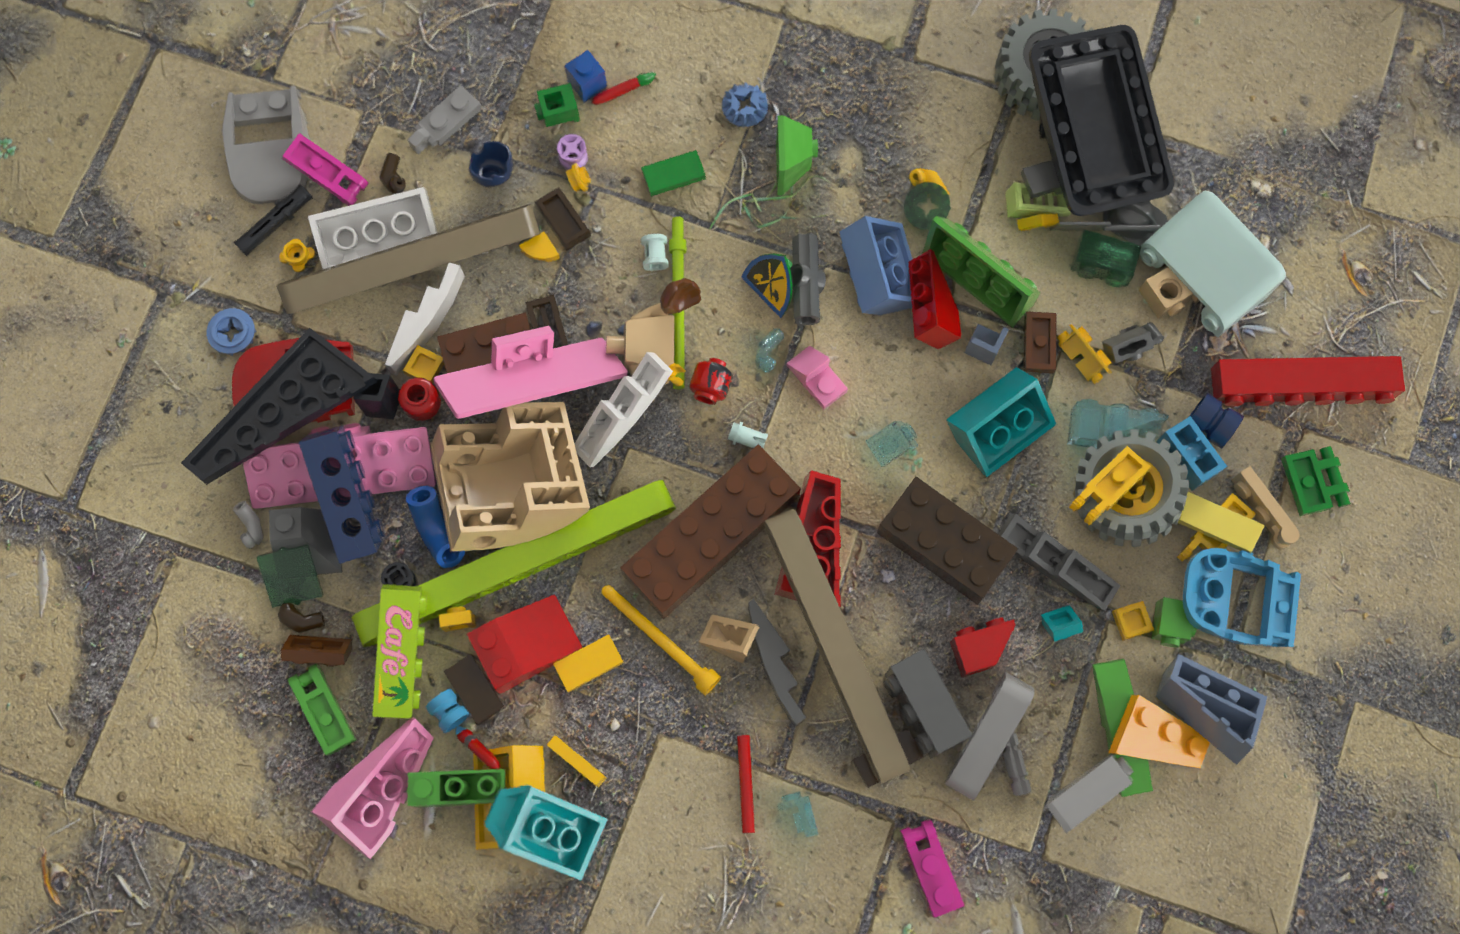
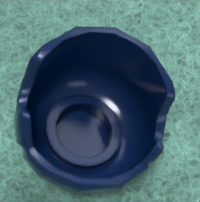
M487 141L483 143L482 150L479 153L471 154L468 170L473 181L487 188L505 183L513 171L512 153L508 146L501 142Z

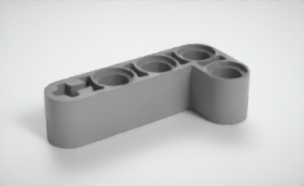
M1007 672L1002 675L993 691L989 705L972 733L973 736L967 741L951 769L945 785L971 800L977 797L1033 699L1035 692L1032 686Z

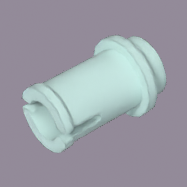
M740 422V424L733 423L728 436V440L733 441V445L737 442L754 448L759 444L764 448L768 437L767 433L764 434L742 426L743 422Z

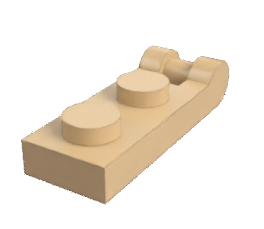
M1251 466L1231 479L1236 493L1242 499H1246L1253 508V511L1256 513L1254 516L1256 520L1265 525L1272 534L1271 543L1275 548L1285 549L1299 539L1300 534L1297 527Z

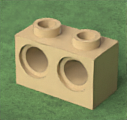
M1169 267L1146 279L1139 289V292L1158 319L1167 314L1170 317L1175 316L1186 308L1184 304L1191 300L1195 303L1200 301ZM1160 291L1168 292L1172 299L1164 298Z

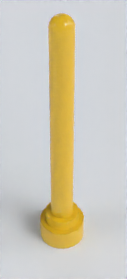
M605 585L602 588L601 593L607 600L694 677L693 682L697 684L695 686L696 689L704 696L712 691L722 678L716 671L700 667L612 586Z

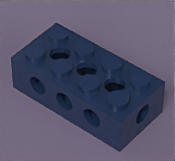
M344 425L307 435L299 442V446L339 564L377 553L385 533L380 519H374L372 508L375 507L374 498L370 489L366 491L364 489L362 479L365 478V472L361 461H355L352 449L356 448L351 431H345ZM328 457L336 458L340 462L341 467H333L329 463ZM338 488L347 489L351 497L341 495ZM348 518L357 519L361 526L352 525Z

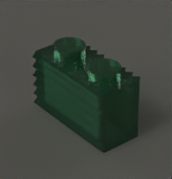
M1084 229L1079 237L1070 270L1072 272L1076 271L1077 275L1082 278H1099L1100 280H1105L1110 286L1125 287L1129 285L1134 277L1142 246Z

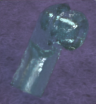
M773 328L759 342L755 365L765 373L771 372L775 367L776 360L771 358L770 354L784 339V334L780 329Z

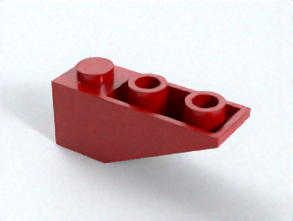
M930 249L908 262L914 337L939 350L961 339L959 311L935 253Z

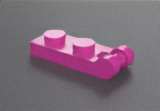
M300 133L282 156L285 162L338 197L347 206L354 205L360 190L364 191L369 184L361 175ZM343 178L350 182L347 189L339 185Z
M931 819L921 822V826L914 829L907 827L900 830L902 840L933 918L964 907L965 905ZM926 838L929 848L919 851L916 842Z

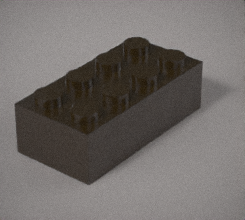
M916 476L877 530L880 536L977 605L982 601L1018 551V548Z

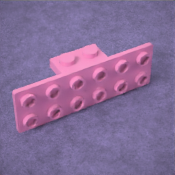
M550 326L493 338L490 364L435 376L434 384L454 416L460 419L621 379L627 376L628 370L615 354H606V341L603 338H596L553 349L554 332Z
M359 423L344 425L345 431L350 430L355 441L356 448L352 449L355 461L360 460L364 468L365 478L362 479L365 491L370 489L372 494L412 490L420 486L434 487L436 485L426 427L371 433L370 426L361 427ZM319 427V428H315V429L311 430V433H309L308 435L313 434V433H317V432H320V431H323V430H327V429H330V428H329V427ZM299 442L272 445L243 463L252 508L258 509L318 501ZM328 457L329 463L333 467H341L340 462L336 458ZM338 488L341 495L351 497L347 489Z

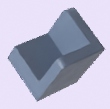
M978 324L964 353L992 365L1009 329L1003 327L999 334Z

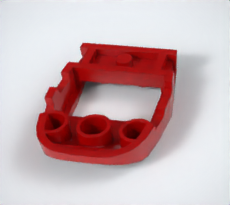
M299 338L258 345L248 349L241 355L232 375V400L234 406ZM327 340L353 360V346L349 342ZM353 397L312 422L330 421L331 415L347 412L348 416L355 415V401Z

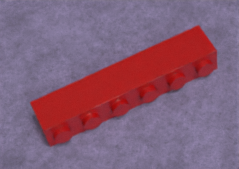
M1401 356L1219 359L1211 368L1213 397L1225 403V406L1228 407L1240 406L1244 402H1255L1256 406H1268L1274 402H1285V405L1293 406L1300 405L1304 401H1315L1316 405H1327L1334 401H1345L1346 404H1359L1365 400H1375L1377 404H1387L1394 402L1395 398L1405 391Z

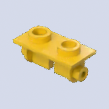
M1070 324L1069 326L1073 332L1070 334L1067 331L1061 333L1057 337L1058 345L1071 360L1080 354L1084 357L1075 365L1088 382L1092 381L1095 385L1104 378L1101 372L1106 370L1107 373H1112L1108 367L1112 362L1101 349L1096 352L1089 343L1093 338L1083 326L1077 329L1073 324Z

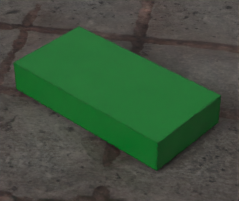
M697 150L641 167L651 197L706 179Z

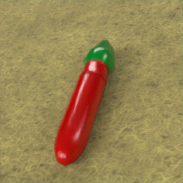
M656 73L638 74L636 78L629 79L598 93L592 98L591 103L600 105L629 93L639 86H647L655 79Z

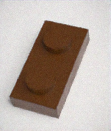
M1026 311L1024 315V372L1054 374L1056 371L1057 313Z
M289 635L281 648V661H292L295 664L320 663L329 667L345 665L352 652V639Z

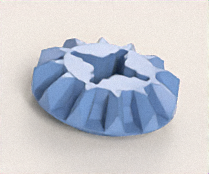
M747 82L738 86L734 84L732 89L728 92L725 91L722 101V110L725 117L737 126L749 127L756 125L765 117L768 110L766 93H763L758 85H748ZM751 97V98H750V105H751V107L745 106V107H744L743 109H741L740 112H739V109H740V101H739V100L745 101L747 98Z
M229 308L218 312L211 318L206 333L210 345L220 354L225 353L233 356L234 353L245 352V348L249 344H253L256 329L252 318L246 312L236 308ZM233 323L236 330L241 332L234 334L231 342L228 335L223 333L230 331Z

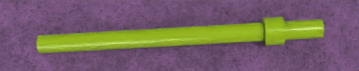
M682 217L672 218V239L669 240V253L672 254V282L684 278V254L687 253V240L684 239ZM684 311L672 314L674 315V363L679 364L685 369ZM680 372L675 377H680L684 383L682 386H675L673 384V389L676 390L685 389V372Z

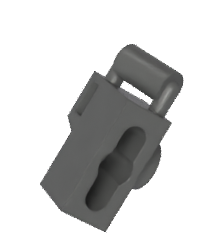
M1148 322L1140 327L1133 325L1120 330L1119 335L1102 341L1104 353L1111 361L1115 363L1123 360L1134 361L1140 359L1143 356V352L1153 349V345L1160 344L1164 340V336L1153 322Z

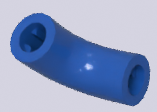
M431 486L414 488L407 494L406 502L420 537L439 566L443 568L456 566L464 558L465 551L450 550L443 510L436 490Z

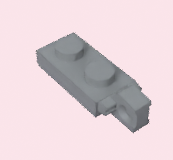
M460 85L419 121L414 128L416 131L407 139L410 147L419 155L429 145L434 147L439 144L441 146L481 110V103Z

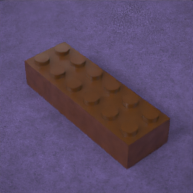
M758 444L620 567L622 575L664 620L765 528L764 521L781 514L799 498L801 488Z

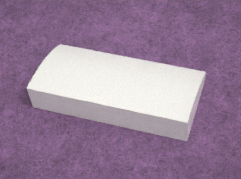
M424 187L308 216L322 269L437 233L427 191Z

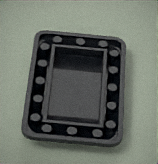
M1116 25L1035 43L1029 51V62L1036 98L1054 168L1069 211L1076 216H1086L1169 195L1174 188V178L1135 31L1128 25Z

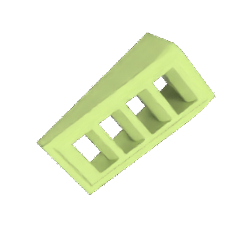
M1014 182L1006 191L1008 217L1027 218L1039 214H1058V217L1069 216L1071 212L1066 205L1063 194L1056 195L1055 192L1042 195L1033 198V204H1031L1025 183ZM1042 196H1045V205H1043ZM1053 196H1057L1058 207L1054 206Z

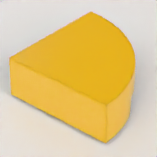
M1039 214L1017 220L1018 230L1029 231L1038 227H1051L1059 222L1058 214Z
M544 231L519 245L521 252L530 259L551 262L560 258L559 253Z

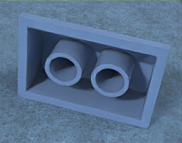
M865 216L839 231L842 249L846 254L850 268V277L853 280L857 293V302L862 313L885 315L911 309L912 301L908 262L912 260L902 223Z

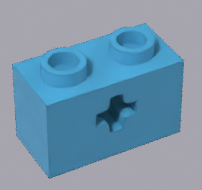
M1191 416L1167 430L1156 441L1157 444H1160L1165 439L1171 443L1170 453L1175 450L1182 456L1180 465L1186 464L1188 470L1186 480H1189L1191 491L1214 478L1227 467Z

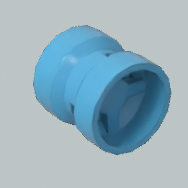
M451 688L438 694L425 707L431 716H436L439 720L438 726L443 733H448L455 729L470 715L465 706L458 704L456 701L457 696Z

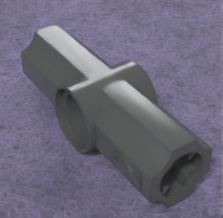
M811 233L798 234L792 237L793 265L790 268L793 285L795 324L801 326L815 325L820 322L819 294L825 287L826 275L823 271L819 270L817 236Z

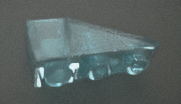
M1083 399L1077 401L1071 409L1067 444L1090 447L1092 445L1094 448H1097L1098 439L1106 436L1108 441H1111L1115 431L1122 430L1123 437H1129L1130 429L1139 430L1138 435L1161 428L1168 420L1169 415L1159 414L1158 410L1152 408H1144L1139 411L1129 409V406L1125 404L1106 406L1100 405L1096 400Z

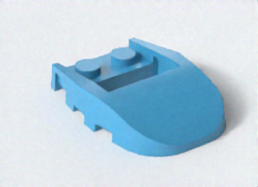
M1222 548L1202 550L1192 556L1186 567L1183 587L1185 615L1190 624L1196 629L1238 645L1294 647L1301 574L1298 572L1287 574L1279 570L1280 564L1270 560H1261L1254 557L1253 553L1243 550L1240 552H1231ZM1233 569L1266 577L1261 629L1258 636L1227 629Z

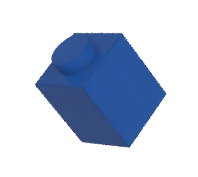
M586 50L564 65L567 82L571 83V87L583 102H586L607 88L605 70L589 50Z

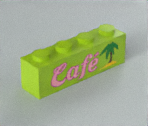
M382 585L372 717L412 719L413 709H419L421 690H415V678L422 677L423 659L417 658V647L424 646L425 627H419L420 614L426 615L427 595H421L422 587Z

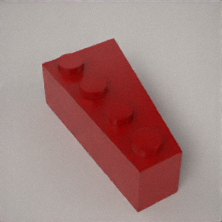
M811 470L804 478L796 512L804 526L839 607H841V595H839V581L841 580V567H839L841 548V479ZM781 566L774 595L797 601Z

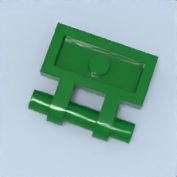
M1331 446L1319 449L1322 460H1317L1314 449L1286 455L1281 458L1300 517L1330 510L1333 508L1330 497H1335L1338 508L1351 504L1347 494L1350 492L1348 484L1343 482L1339 470L1341 466L1339 457L1334 456ZM1321 471L1327 472L1331 486L1326 487Z

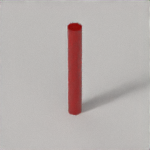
M750 735L737 736L742 833H755Z

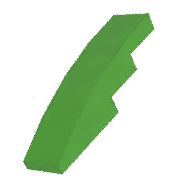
M1124 659L1092 664L1101 725L1106 731L1108 751L1130 697L1134 695ZM1114 754L1117 759L1123 756L1134 771L1130 774L1133 782L1119 793L1121 797L1153 791L1147 759Z

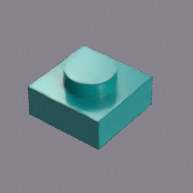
M1070 605L1041 614L1042 625L1054 642L1084 632L1082 621Z

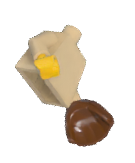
M687 278L669 283L662 292L660 303L642 310L625 322L623 336H606V354H623V365L633 375L646 352L655 353L673 371L665 384L671 381L675 386H682L684 381L680 377L675 376L680 372H686V370L679 364L674 363V315L670 314L679 313L698 304L701 301L700 287L694 281Z

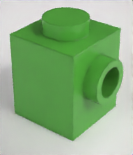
M1163 597L1156 602L1153 620L1154 631H1152L1151 639L1161 640L1160 644L1162 646L1178 648L1180 644L1191 640V637L1195 636L1197 629L1188 621L1182 600Z

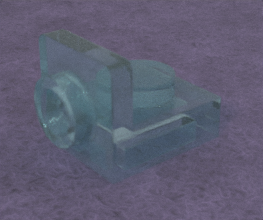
M893 421L865 441L881 467H885L906 451L918 447L915 441L917 435L910 424H904L902 421Z
M800 792L782 796L783 802L777 804L778 812L794 807L798 809V813L793 814L797 833L804 832L805 838L819 835L809 796L801 797Z

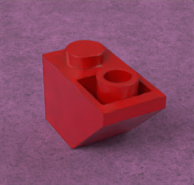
M1000 617L986 622L987 628L975 631L974 626L956 631L957 637L950 641V645L962 678L992 669L997 665L1016 626L1014 619L1005 622L1004 618Z

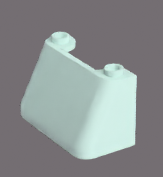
M1203 191L1193 198L1137 250L1142 261L1148 266L1160 268L1166 264L1205 306L1201 312L1202 324L1208 331L1213 332L1217 338L1264 301L1286 277L1282 264L1227 206L1210 191Z

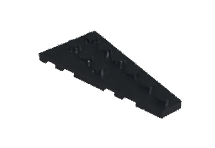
M309 328L193 449L181 464L207 485L375 384L377 380L373 375Z

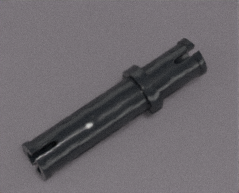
M299 184L282 201L278 199L274 203L275 207L233 243L248 256L250 252L284 222L294 219L295 216L293 214L309 200H312L313 197Z

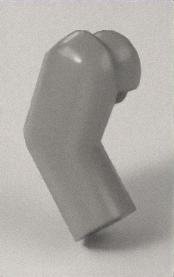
M241 501L235 505L233 511L248 530L240 536V539L246 548L251 549L256 544L260 545L263 540L261 522L248 503Z

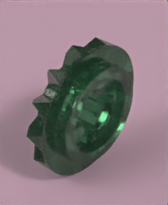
M924 182L913 187L907 194L904 202V212L908 221L915 227L923 230L930 229L932 220L936 216L947 218L951 210L950 196L946 190L932 182ZM930 196L931 203L939 208L931 209L926 218L925 210L917 205L927 203V199Z

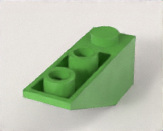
M505 769L408 773L407 806L424 808L493 803L498 791L505 789Z

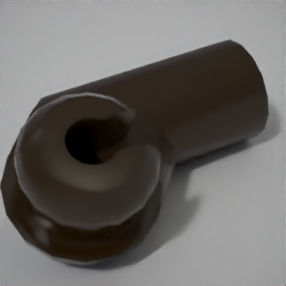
M387 153L379 178L390 193H401L406 187L405 179L401 178L396 172L401 158L396 154Z
M289 602L282 604L279 608L278 618L280 622L297 633L325 626L324 616L321 611L303 615L297 611L293 603Z

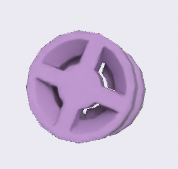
M575 134L565 135L559 140L557 152L560 164L567 170L571 169V165L577 163L579 167L585 166L588 159L585 141Z

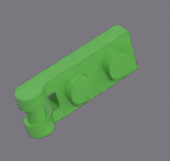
M318 663L308 667V671L302 675L295 674L288 678V682L326 756H330L357 741ZM314 682L317 689L307 693L305 687Z

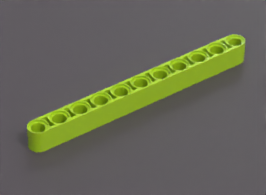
M658 480L590 509L576 521L549 535L504 547L418 585L422 587L421 595H427L426 615L420 614L419 625L439 617V614H446L449 608L462 607L672 513L676 506L665 482ZM380 603L361 610L351 617L363 647L377 644Z

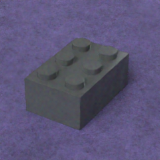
M925 649L892 665L885 673L887 680L883 681L884 686L891 698L897 697L902 706L899 709V713L907 726H913L918 735L914 740L923 755L928 754L930 759L973 736Z

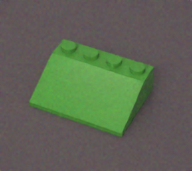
M936 216L932 220L922 254L930 249L933 250L941 270L1014 328L1026 311H1029L1037 301L1041 293L1037 290V286L1030 279L1022 278L1018 275L1010 263L1003 259L999 260L994 256L986 244L981 241H975L970 237L962 225L953 223L948 218Z

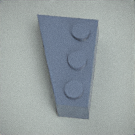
M1180 654L1176 656L1164 671L1156 694L1160 701L1236 765L1254 747L1268 698Z

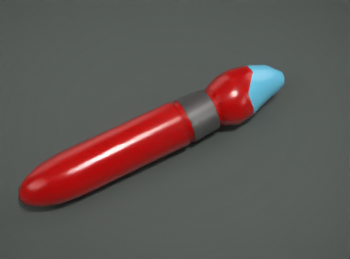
M461 726L456 727V737L460 742L466 744L489 769H500L498 759L473 736L472 731Z

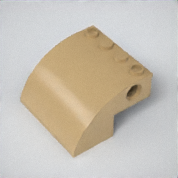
M524 402L504 407L496 423L439 424L433 441L430 442L451 551L495 549L532 541L566 527L590 509L564 402Z

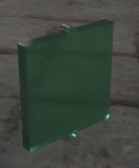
M308 545L290 549L281 547L279 551L256 557L272 608L288 602L299 605L301 601L323 596Z

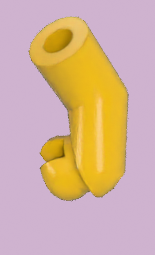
M917 168L910 172L909 181L912 185L931 190L937 202L946 199L950 195L937 172Z

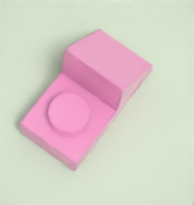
M808 346L787 362L786 365L824 410L847 393L848 388L829 367V357Z

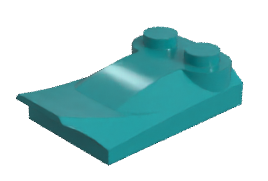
M525 785L516 788L500 789L485 820V826L495 838L499 848L582 880L608 819L532 786Z

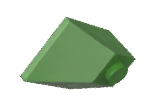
M778 116L776 133L777 195H784L811 169L812 158L818 157V140H812V128L786 116Z

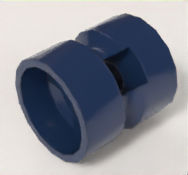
M1209 393L1203 396L1190 414L1203 433H1207L1206 438L1208 441L1221 449L1233 436L1244 418L1243 415L1230 407L1223 409L1222 402Z

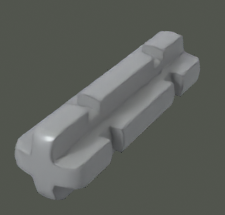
M1014 732L1004 748L1005 753L1003 756L1009 779L1013 780V783H1011L1013 794L1015 796H1022L1031 792L1029 779L1026 780L1025 778L1027 771L1021 749L1018 750L1017 748L1019 741L1017 734Z

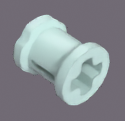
M648 234L641 238V245L644 246L645 253L643 269L660 271L669 267L668 260L665 257V244H667V237L665 235Z

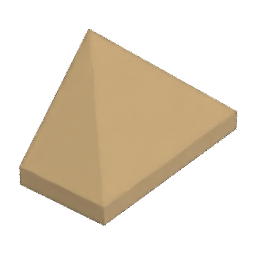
M712 614L699 643L743 664L759 626Z

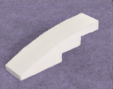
M448 264L439 289L427 286L417 313L405 310L385 363L391 374L397 376L406 366L417 345L424 347L440 326L452 306L465 277L460 265Z
M646 352L632 377L624 376L611 398L599 402L574 443L577 454L589 467H594L623 438L652 403L673 371L655 353Z

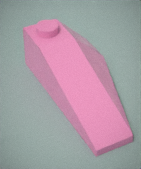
M410 718L337 781L311 812L332 832L371 859L391 834L396 823L393 819L400 803L404 804L408 797V793H406L408 773L419 772L434 737L416 718Z

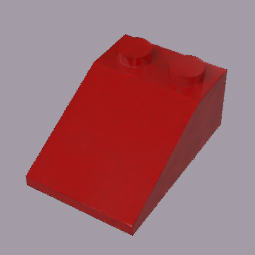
M555 594L495 618L467 633L494 689L499 694L554 666L553 663L583 648Z

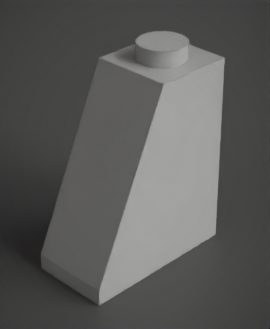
M1110 754L1052 795L1046 806L1064 831L1068 833L1131 785L1133 779L1130 774L1134 771L1123 756L1117 759L1114 754Z

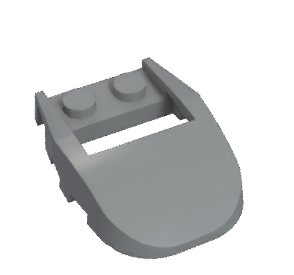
M290 86V89L240 95H234L233 92L228 93L222 127L229 176L236 193L247 202L265 204L274 203L278 199L282 201L299 184L304 188L307 184L309 177L282 159L283 154L299 133L311 141L307 130L306 115L301 109L299 99H302L301 94L295 86ZM291 121L292 138L235 144V127Z

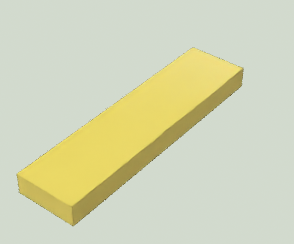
M1145 479L1142 484L1146 485L1143 502L1147 503L1153 497V489ZM1190 492L1187 493L1184 510H1182L1178 521L1181 525L1235 549L1252 553L1265 526Z

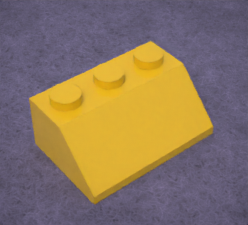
M511 745L488 749L498 759L500 769H505V789L529 785L545 792L543 746ZM473 753L474 770H488L489 768ZM493 803L474 805L476 850L499 849L495 838L485 826V820Z

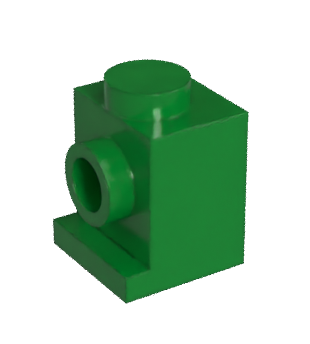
M571 83L537 91L539 103H535L534 107L538 121L544 120L546 128L573 120L575 123L580 122Z

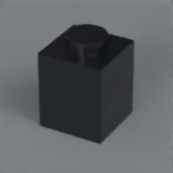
M370 373L377 382L353 397L354 401L366 417L394 420L399 406V387L390 375Z

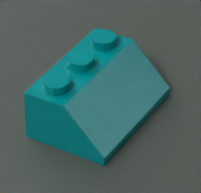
M1017 367L946 419L958 445L986 477L1057 425L1038 379Z

